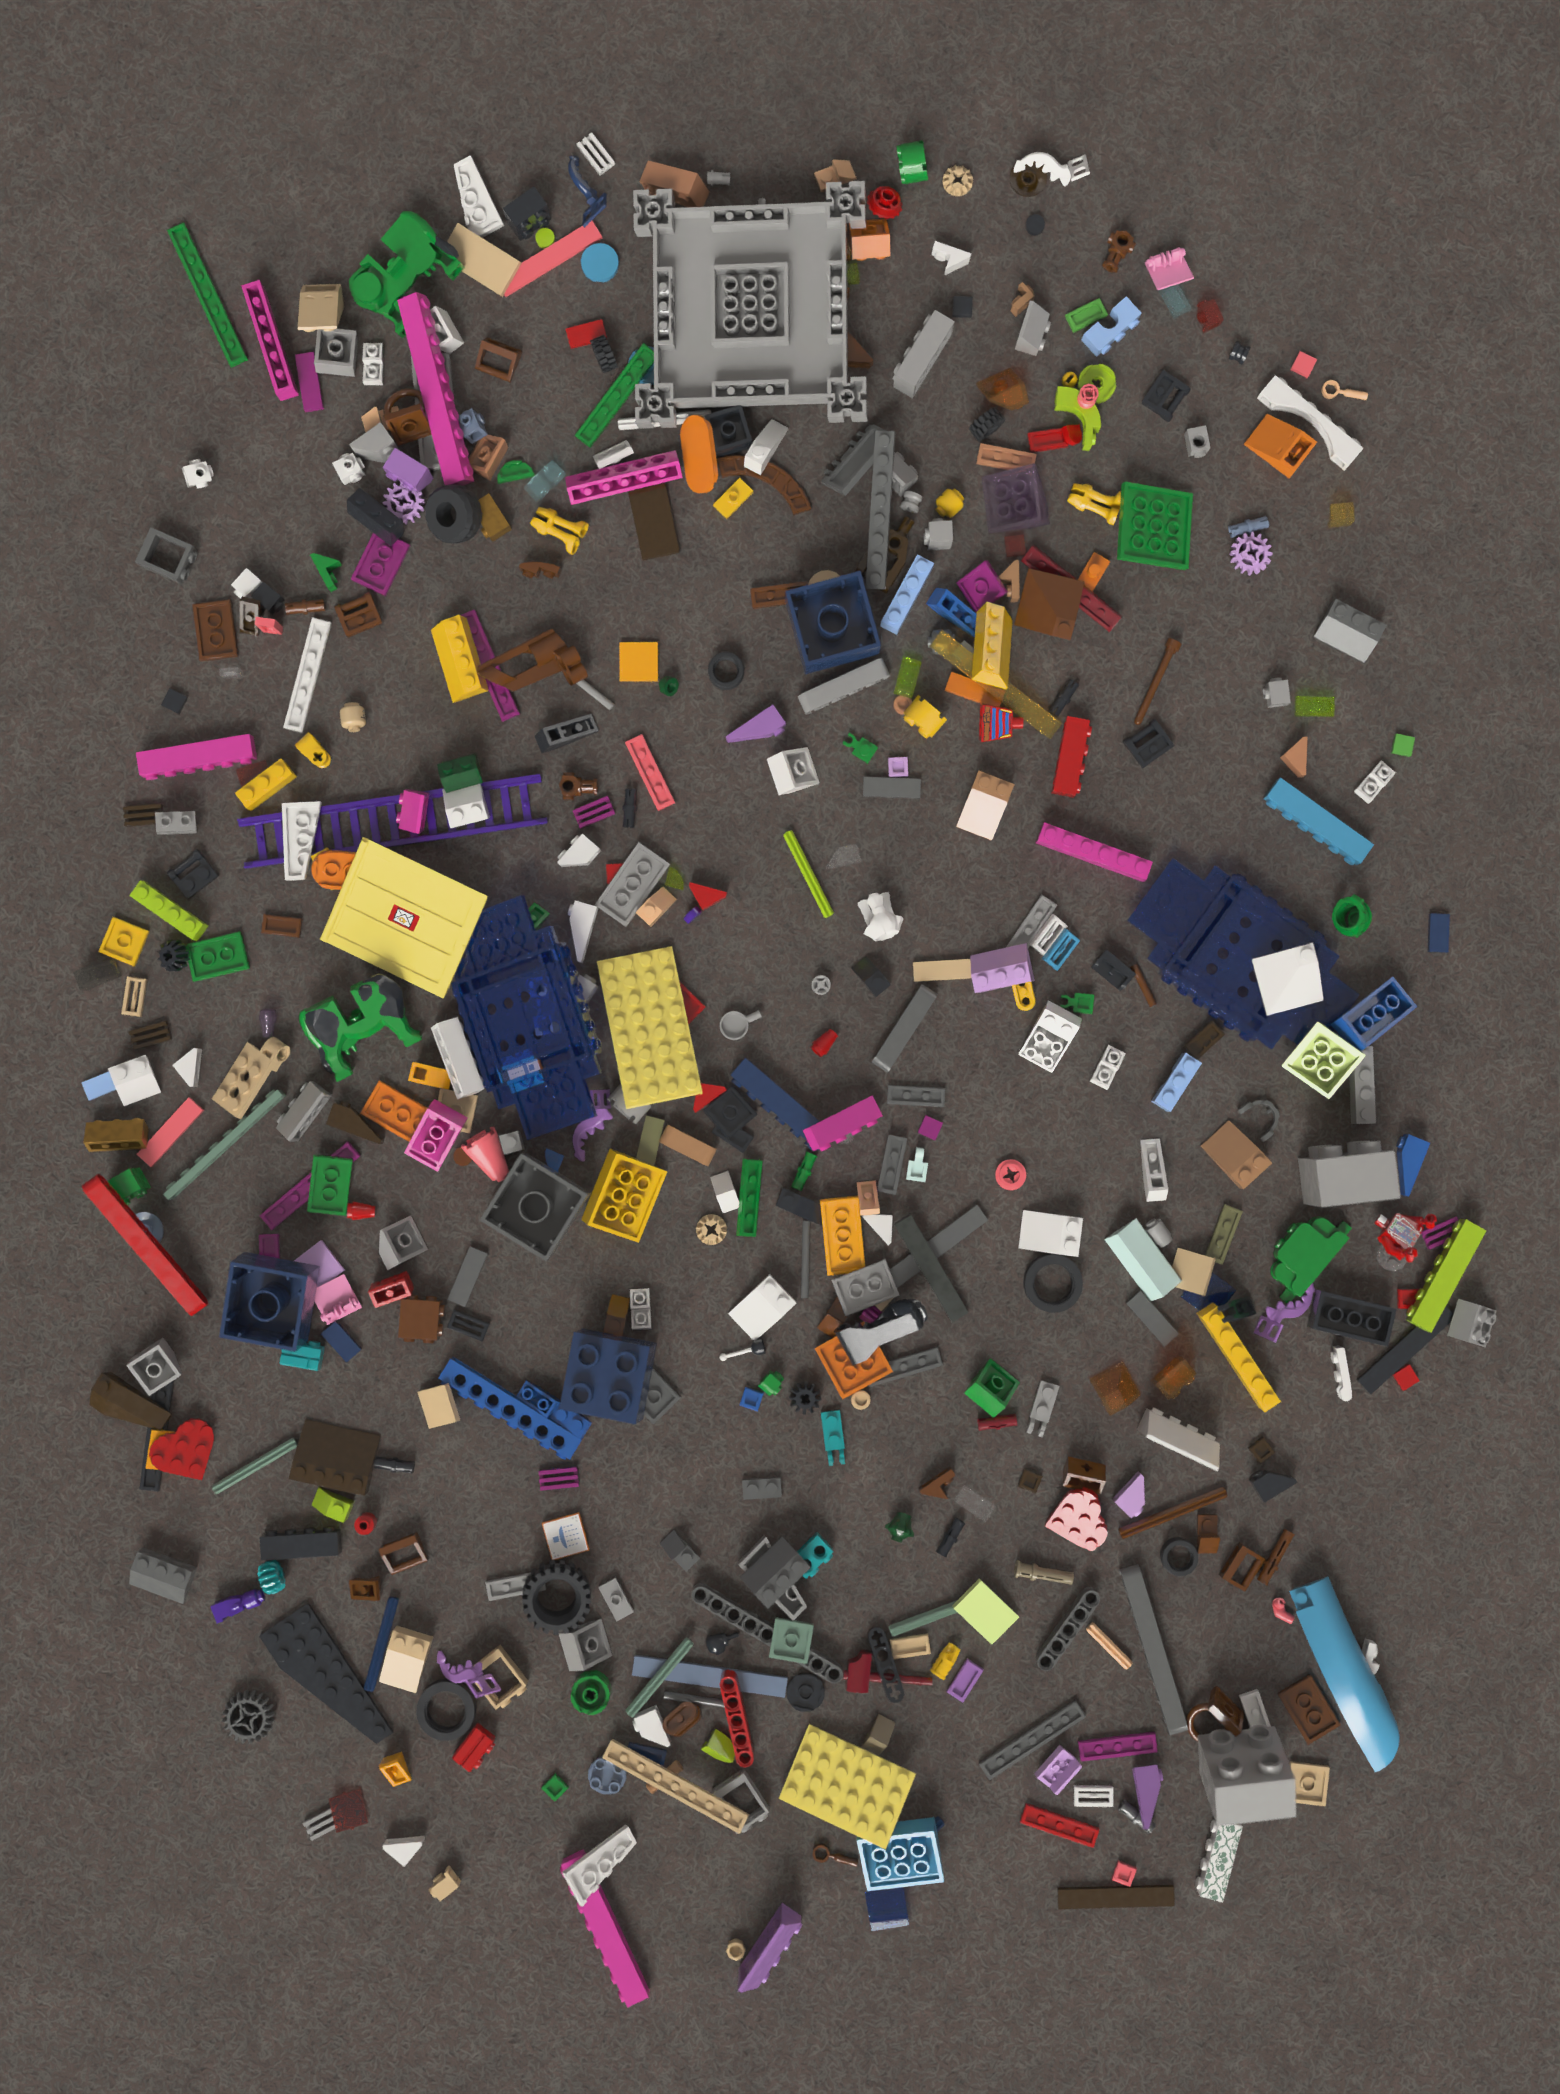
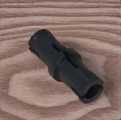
M1071 679L1068 680L1062 692L1057 694L1056 701L1048 710L1052 714L1057 708L1053 715L1056 718L1059 717L1066 704L1071 702L1070 698L1079 687V684L1075 682L1073 687L1070 688L1074 682Z
M625 789L624 806H622V810H624L623 828H635V811H637L636 789Z
M376 1456L374 1468L389 1470L391 1473L405 1472L413 1474L415 1461L399 1460L397 1457L392 1459Z
M956 1517L954 1518L948 1531L943 1534L944 1538L938 1549H936L937 1553L947 1557L953 1544L957 1543V1537L965 1526L963 1521Z

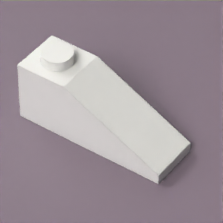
M771 419L746 453L744 467L761 475L785 436L788 427Z
M575 901L574 905L570 904L568 915H570L577 961L583 963L598 907Z
M1160 1139L1140 1140L1146 1201L1166 1200L1168 1184Z

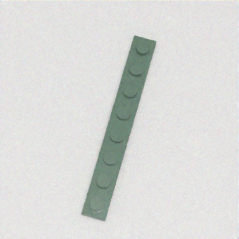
M272 1090L269 1092L262 1104H256L251 1109L252 1113L248 1117H242L237 1122L238 1126L234 1130L230 1129L223 1135L224 1139L220 1143L215 1142L209 1148L210 1152L207 1155H201L194 1162L196 1165L191 1169L187 1168L180 1174L182 1178L177 1182L173 1181L170 1183L163 1195L168 1200H172L277 1105L286 1094L282 1090Z

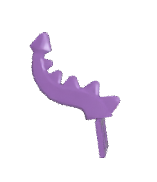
M590 1090L593 1115L580 1122L573 1134L574 1156L580 1161H585V1150L581 1149L584 1146V1142L581 1139L588 1138L586 1131L593 1135L595 1127L603 1130L605 1128L603 1121L613 1118L612 1114L608 1111V1109H611V1103L607 1100V1105L605 1106L603 1096L606 1093L608 1098L610 1090ZM595 1093L597 1094V1106L594 1105Z
M1313 1283L1305 1291L1307 1295L1301 1297L1303 1302L1296 1300L1295 1307L1292 1301H1289L1286 1306L1281 1301H1278L1275 1309L1269 1306L1266 1307L1267 1318L1261 1315L1253 1333L1276 1343L1284 1326L1280 1324L1283 1318L1299 1317L1310 1306L1313 1293L1315 1292ZM1265 1320L1267 1324L1261 1333L1259 1332V1327L1262 1321ZM1276 1325L1278 1326V1330L1276 1332L1275 1337L1272 1338L1270 1337V1333L1273 1327Z
M438 1651L437 1663L440 1664L442 1673L449 1681L454 1683L466 1681L475 1697L501 1690L492 1674L482 1676L481 1662H477L473 1667L472 1662L468 1660L465 1667L459 1664L457 1669L456 1666H452L450 1670V1664H445V1655L442 1651ZM490 1679L496 1688L491 1689L485 1680ZM471 1683H478L482 1692H476Z

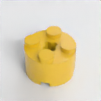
M918 695L903 712L905 715L903 718L910 726L915 724L919 727L918 732L927 739L930 736L932 738L947 719L945 717L941 719L940 712L925 699L921 702V696Z

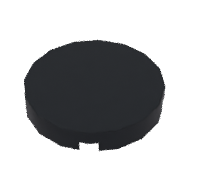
M800 1673L789 1681L787 1699L794 1709L800 1712H811L823 1702L825 1688L822 1681L816 1675Z

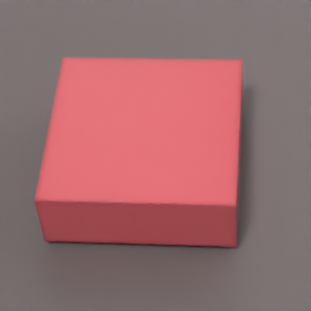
M1300 351L1291 370L1308 378L1317 359Z
M1118 1860L1111 1879L1130 1887L1137 1868Z

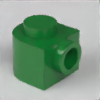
M770 1370L760 1381L758 1387L768 1396L772 1394L775 1396L782 1389L781 1384L784 1377L779 1372L773 1373Z

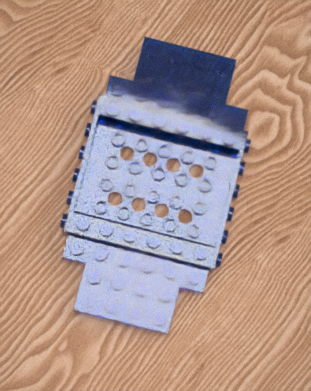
M1172 858L1127 919L1129 923L1157 942V945L1146 959L1161 969L1158 973L1162 976L1161 980L1168 985L1171 983L1177 987L1176 991L1185 997L1186 995L1190 996L1196 1006L1200 1008L1202 1006L1209 1010L1207 1013L1215 1019L1220 1018L1224 1021L1223 1025L1229 1030L1235 1029L1239 1032L1238 1036L1244 1041H1255L1257 1039L1269 1049H1273L1282 1035L1298 1046L1317 1021L1331 1031H1334L1331 1024L1350 1009L1360 994L1329 972L1340 956L1325 946L1327 941L1323 939L1324 935L1317 930L1312 931L1308 928L1309 924L1304 920H1297L1292 916L1293 913L1285 907L1282 909L1277 905L1278 902L1274 898L1264 896L1259 887L1249 885L1246 882L1247 879L1241 874L1237 873L1236 875L1233 873L1229 876L1215 865L1206 878L1202 880ZM1243 917H1248L1251 921V925L1248 928H1243L1240 924V920ZM1232 932L1237 933L1240 937L1236 944L1229 941V935ZM1274 940H1279L1282 943V948L1279 951L1272 949L1271 944ZM1313 943L1319 965L1323 1001L1266 1015L1258 982H1252L1249 979V973L1254 971L1252 959ZM1220 948L1227 949L1228 956L1226 959L1218 957L1217 953ZM1210 963L1215 964L1217 967V971L1213 975L1206 971V967ZM1240 986H1245L1248 989L1246 997L1238 995L1237 990Z
M524 895L482 910L466 947V958L461 959L454 975L456 981L451 983L453 996L458 1003L459 1014L464 1021L465 1032L468 1034L471 1042L470 1048L477 1060L476 1066L483 1078L482 1084L487 1090V1093L493 1092L498 1109L513 1104L516 1105L527 1140L596 1117L597 1113L585 1079L602 1073L596 1056L602 1053V1043L597 1038L595 1032L596 1025L590 1017V1008L584 999L583 986L578 981L577 968L572 963L570 957V948L566 945V942H558L553 926L535 930ZM540 985H544L547 989L545 996L538 994V987ZM524 991L530 995L528 1002H523L521 999V994ZM507 997L513 1001V1006L510 1009L504 1005ZM491 1003L497 1009L494 1015L488 1012V1006ZM552 1022H556L559 1025L557 1033H553L550 1030ZM536 1028L542 1031L540 1039H536L533 1035V1031ZM519 1034L525 1037L523 1045H519L516 1041ZM502 1040L507 1041L509 1044L507 1051H502L500 1048ZM536 1060L541 1061L543 1069L510 1080L509 1070Z

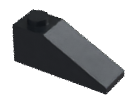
M588 714L542 728L535 735V739L541 753H545L592 735L599 730L592 714Z
M783 1187L775 1206L822 1226L820 1204Z

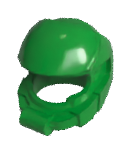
M1353 894L1338 901L1333 909L1332 920L1335 928L1341 934L1358 938L1369 928L1372 921V913L1364 899ZM1350 911V914L1348 916L1349 924L1347 927L1345 923V916L1347 912Z

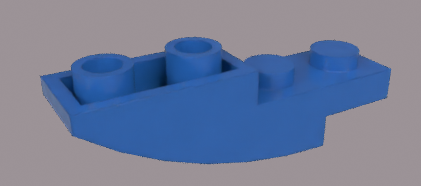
M525 1381L516 1396L519 1400L544 1417L550 1418L579 1439H583L592 1424L590 1420L579 1413L560 1410V1399L529 1381Z

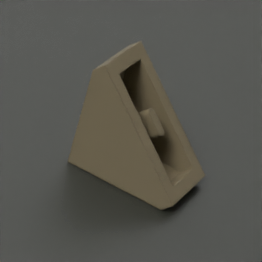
M878 1713L861 1748L879 1756L888 1746L895 1722Z

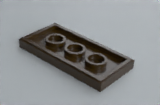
M665 482L628 491L642 560L680 553Z

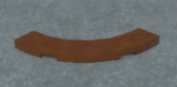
M732 455L717 458L722 478L738 475L760 479L773 486L785 498L793 515L811 510L808 498L802 488L790 474L774 463L768 462L762 474L759 475L744 467L745 456Z

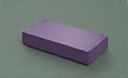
M967 1658L946 1692L959 1701L964 1702L984 1669Z

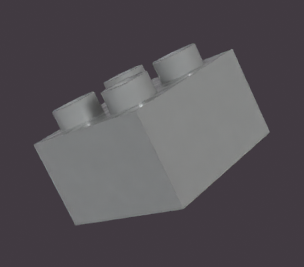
M1381 1141L1347 1142L1348 1153H1342V1145L1308 1147L1309 1157L1298 1158L1303 1204L1327 1207L1400 1198L1395 1151L1382 1150Z
M1254 1725L1249 1729L1242 1730V1733L1237 1737L1230 1731L1223 1729L1214 1730L1210 1734L1198 1735L1199 1772L1217 1826L1296 1817L1295 1777L1275 1726Z

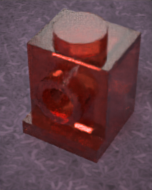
M1214 299L1210 301L1203 300L1197 304L1198 310L1196 315L1198 322L1204 325L1203 333L1221 325L1224 318Z

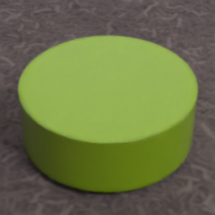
M542 228L537 231L536 242L538 246L545 249L555 243V236L552 230Z

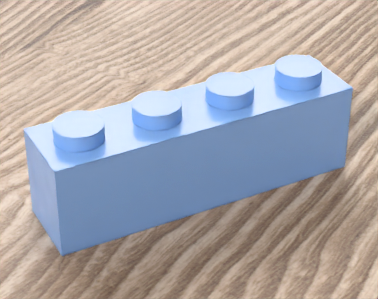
M917 554L881 621V627L896 635L898 634L933 569V562Z

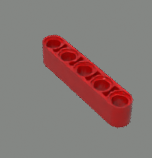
M725 1670L720 1677V1690L734 1753L739 1766L749 1767L754 1761V1747L740 1684L735 1671ZM732 1679L733 1683L727 1684L724 1682V1680ZM734 1697L738 1701L730 1702L728 1699ZM740 1716L742 1719L735 1721L733 1717ZM743 1734L746 1738L738 1739L736 1736ZM748 1753L750 1756L744 1758L741 1756V1754Z

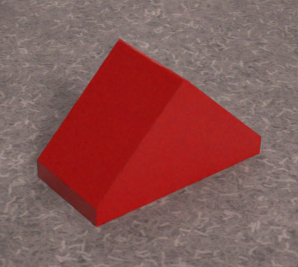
M689 883V888L703 911L727 897V892Z
M701 1083L703 1094L695 1095L693 1110L695 1113L727 1089L723 1086Z

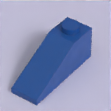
M936 588L926 604L940 616L975 638L976 613L949 590Z
M1409 1134L1401 1136L1396 1145L1398 1147L1397 1160L1400 1195L1408 1197L1430 1145L1429 1142Z

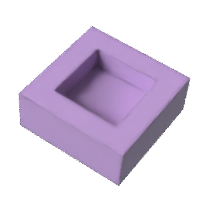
M907 757L888 758L889 778L908 777Z

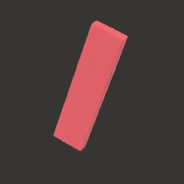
M641 734L626 741L625 744L657 810L660 811L675 804L643 735Z
M188 1097L147 1142V1149H141L137 1155L150 1167H153L204 1110Z

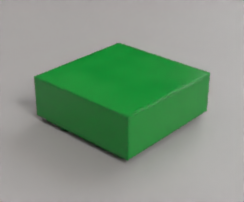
M556 1773L541 1787L554 1802L569 1788Z

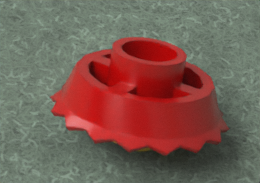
M881 186L871 191L870 195L867 196L869 209L872 210L874 215H878L879 218H885L886 220L889 218L894 219L902 211L903 204L900 196L891 187Z

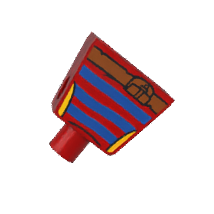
M980 703L979 740L981 742L1012 737V729H1023V717H1013L1012 709Z

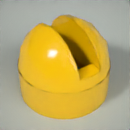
M1067 372L1062 377V384L1064 387L1073 388L1077 383V376L1073 372ZM1070 376H1073V378L1071 379V381H1070L1069 384H1068V383L1066 382L1067 379H1068Z

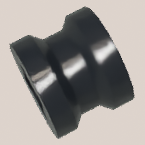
M1236 341L1228 359L1231 361L1236 360L1238 364L1243 365L1251 347L1242 346L1240 342Z

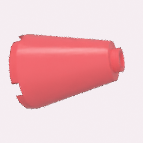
M490 1127V1132L486 1133L485 1130L479 1132L466 1141L467 1145L462 1144L461 1148L492 1181L497 1180V1182H501L507 1177L509 1169L495 1127Z

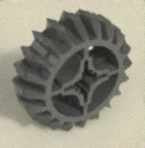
M245 1690L243 1694L238 1692L236 1697L232 1696L230 1702L225 1704L227 1709H224L222 1712L226 1716L222 1719V1722L227 1723L224 1726V1730L230 1729L228 1736L234 1734V1741L241 1738V1743L243 1744L246 1740H248L249 1744H252L254 1739L259 1742L261 1736L265 1738L268 1735L267 1731L272 1730L270 1724L275 1722V1719L272 1718L275 1715V1711H269L273 1704L267 1705L269 1697L263 1700V1693L256 1696V1690H253L251 1694L248 1690ZM249 1703L256 1705L258 1708H252ZM239 1705L240 1716L238 1719H235V1708ZM246 1714L254 1715L250 1720L244 1718ZM262 1714L263 1723L261 1728L258 1729L257 1717ZM241 1725L245 1726V1727L248 1729V1731L242 1729V1728L239 1727V1726H241Z

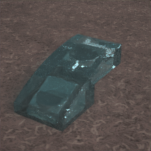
M552 460L529 481L524 489L536 502H539L551 488L557 486L566 473Z

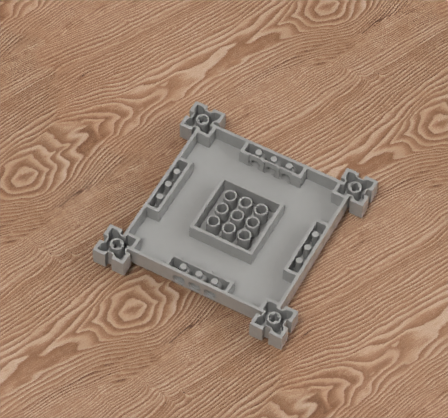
M850 181L847 188H842V182H826L827 202L675 208V196L672 189H656V195H651L649 190H633L634 208L636 210V213H634V231L637 237H650L653 231L654 389L651 384H635V400L641 406L635 407V423L639 429L654 428V422H659L661 428H677V412L675 408L735 407L738 405L827 404L829 423L844 422V417L851 416L852 422H867V401L862 400L867 398L866 377H851V383H848L847 223H850L851 229L866 228L865 181Z

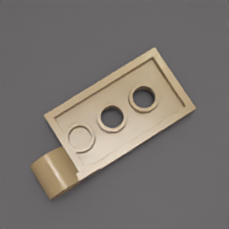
M276 1037L269 1038L261 1050L247 1042L212 1100L236 1118L242 1119L270 1072H277L282 1062L289 1057L290 1047ZM249 1072V1078L245 1081L244 1076ZM239 1089L238 1096L234 1097L235 1090Z

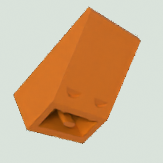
M1267 414L1244 445L1287 478H1290L1316 445L1317 441L1304 431Z

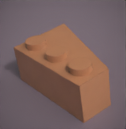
M652 161L647 162L639 181L644 190H649L651 195L656 194V189H672L675 203L685 207H703L709 194L698 173Z

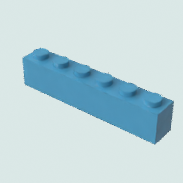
M1281 777L1275 781L1263 798L1267 801L1266 804L1270 808L1280 810L1284 818L1289 821L1294 820L1298 823L1297 827L1304 832L1308 830L1313 834L1312 837L1316 841L1329 845L1328 849L1335 854L1340 853L1344 856V861L1350 865L1361 864L1374 846L1373 843Z

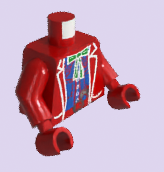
M1396 1213L1388 1220L1380 1214L1374 1221L1382 1229L1377 1238L1382 1243L1387 1254L1395 1256L1398 1260H1402L1405 1257L1407 1262H1412L1414 1257H1417L1418 1252L1413 1246L1424 1229L1423 1225L1428 1229H1433L1437 1218L1434 1214H1428L1423 1219V1217Z

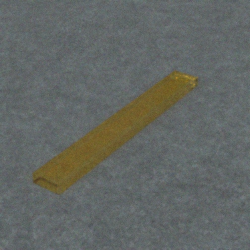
M941 630L930 647L972 679L973 654ZM975 681L1008 708L1012 709L1017 715L1023 717L1026 722L1048 739H1051L1062 723L1010 682H1008V688L1003 689Z

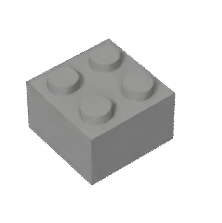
M334 329L333 331L317 330L314 359L316 373L355 377L358 346L356 331Z

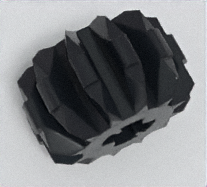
M171 939L160 945L161 950L157 951L160 954L157 960L162 961L160 967L165 968L166 971L177 972L188 966L186 961L191 960L188 957V953L191 951L186 950L187 944L182 943V940Z
M807 1381L804 1382L803 1388L800 1383H797L799 1390L791 1389L796 1395H789V1399L795 1400L790 1403V1406L798 1405L795 1409L797 1413L803 1408V1415H806V1409L808 1408L810 1413H814L812 1406L819 1408V1404L815 1401L822 1400L820 1396H815L820 1393V1390L816 1389L813 1391L815 1388L814 1383L811 1384L810 1388H807ZM809 1394V1402L806 1400L805 1403L802 1402L801 1395Z

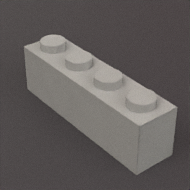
M1368 1046L1361 1051L1366 1056L1349 1075L1351 1124L1376 1123L1373 1046Z

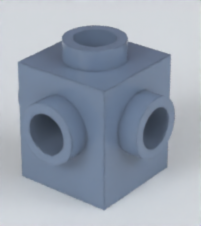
M471 408L459 416L460 428L464 433V437L471 444L488 435L484 427L486 422L481 413L477 414Z

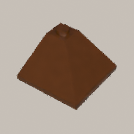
M1028 568L1014 625L1071 640L1084 581Z

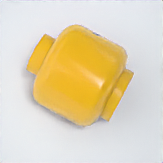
M946 489L936 499V511L942 517H954L964 506L963 496L956 489Z

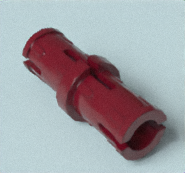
M997 1414L994 1418H977L979 1431L995 1428L1000 1430L1003 1427L1017 1426L1016 1414L1000 1416Z

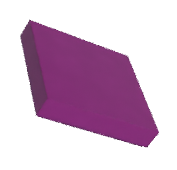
M988 560L982 562L956 582L976 614L986 602L994 603L1008 593Z

